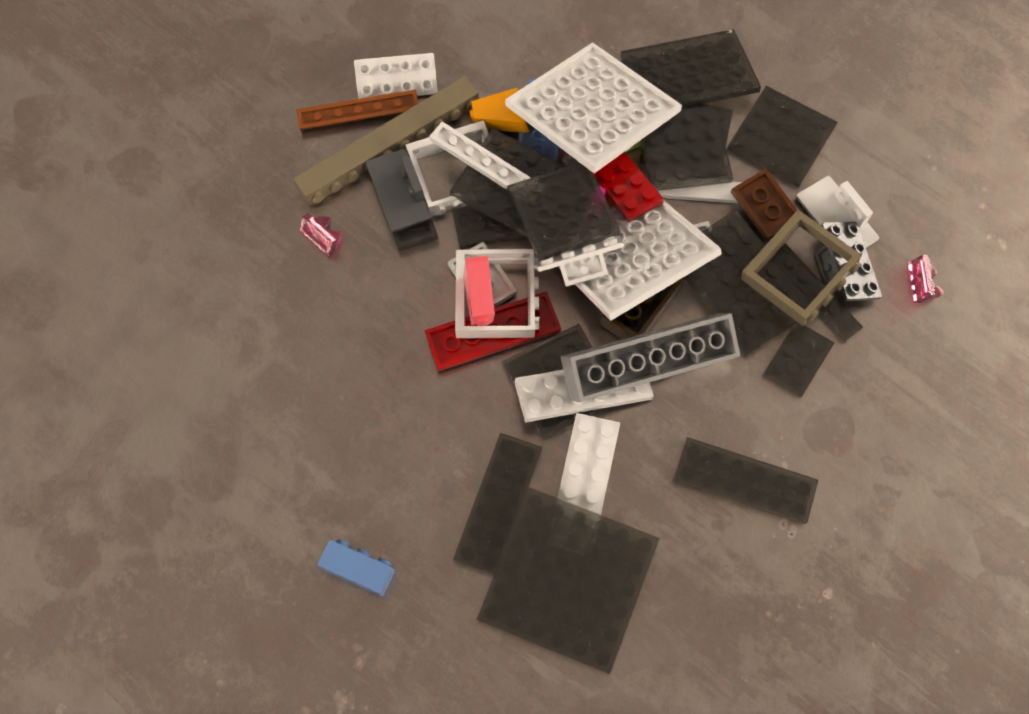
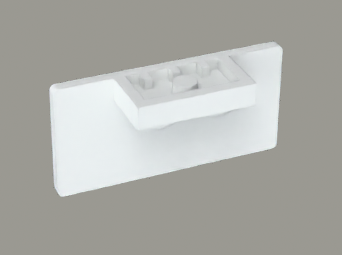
M433 53L354 60L358 99L415 89L417 96L431 95L438 92Z
M827 176L796 195V199L819 225L823 222H857L866 248L879 240L880 237L868 224L873 211L848 181L838 187L833 179Z
M614 234L602 238L603 241L597 243L588 241L582 243V247L577 249L568 247L560 250V254H544L540 256L537 262V269L540 272L560 266L565 286H570L607 275L608 271L603 253L622 248L624 245L619 236L615 237Z

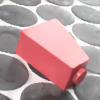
M488 256L466 258L463 279L471 325L486 326L493 322L495 315Z

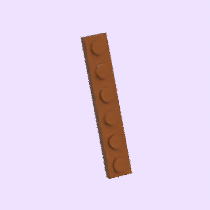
M415 89L296 109L299 129L302 131L402 114L417 105L418 99Z

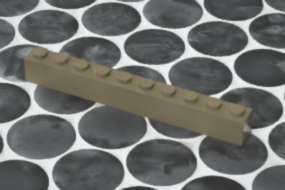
M466 76L460 78L293 178L296 188L309 206L320 203L329 194L338 192L344 185L356 181L359 176L369 172L366 161L401 149L407 150L406 144L425 139L427 135L434 132L441 122L447 124L450 121L457 120L468 110H472L471 101L479 99L478 91Z

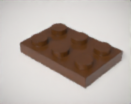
M766 168L731 189V194L766 241L773 238L797 211L796 207Z

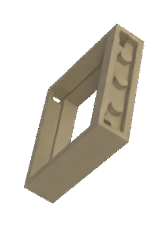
M797 210L742 271L741 280L804 326L808 320L812 322L818 316L819 311L817 310L822 305L826 307L833 298L831 294L836 289L840 291L847 282L845 278L849 274L854 275L857 269L861 266L859 261L862 255L800 210ZM799 227L848 261L805 310L758 275V272Z

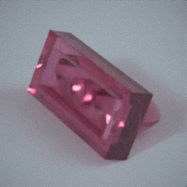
M307 213L302 216L300 231L327 256L335 253V248L341 240L342 232L336 230L328 231L326 229L329 225L330 217H313Z
M921 255L908 263L914 302L922 303L928 299L938 298L944 293L934 283L933 277L938 271L931 265L930 256Z

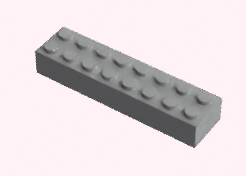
M717 313L560 357L570 400L583 402L740 357V351L732 313Z

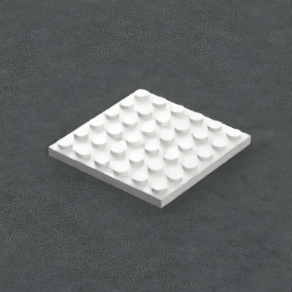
M594 43L586 46L505 99V106L593 173L600 170L678 114L682 107L680 103Z
M663 201V204L630 222H627L613 205L596 215L592 223L587 225L582 233L574 228L542 247L545 254L552 253L556 255L560 254V250L573 247V249L582 247V243L594 241V243L603 241L602 238L614 234L615 237L619 236L624 247L603 253L608 274L575 284L610 321L721 255V248L665 201Z

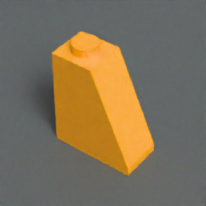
M518 87L471 101L472 110H470V116L473 122L484 121L488 130L529 132L528 123L505 106V99L519 91Z

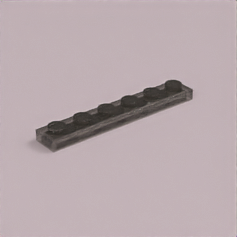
M770 240L763 243L760 246V250H762ZM786 243L770 259L809 304L826 287ZM831 294L833 298L826 307L822 305L817 311H819L820 316L841 339L846 342L861 331L863 326Z

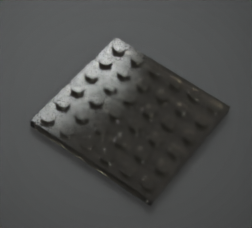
M528 487L476 620L610 674L660 538Z

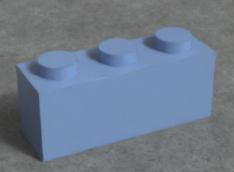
M337 539L336 542L329 540L317 565L331 574L383 597L395 573L393 567H390L392 563L380 557L378 561L370 558L371 554L363 549L358 548L357 551L350 549V544L341 539Z

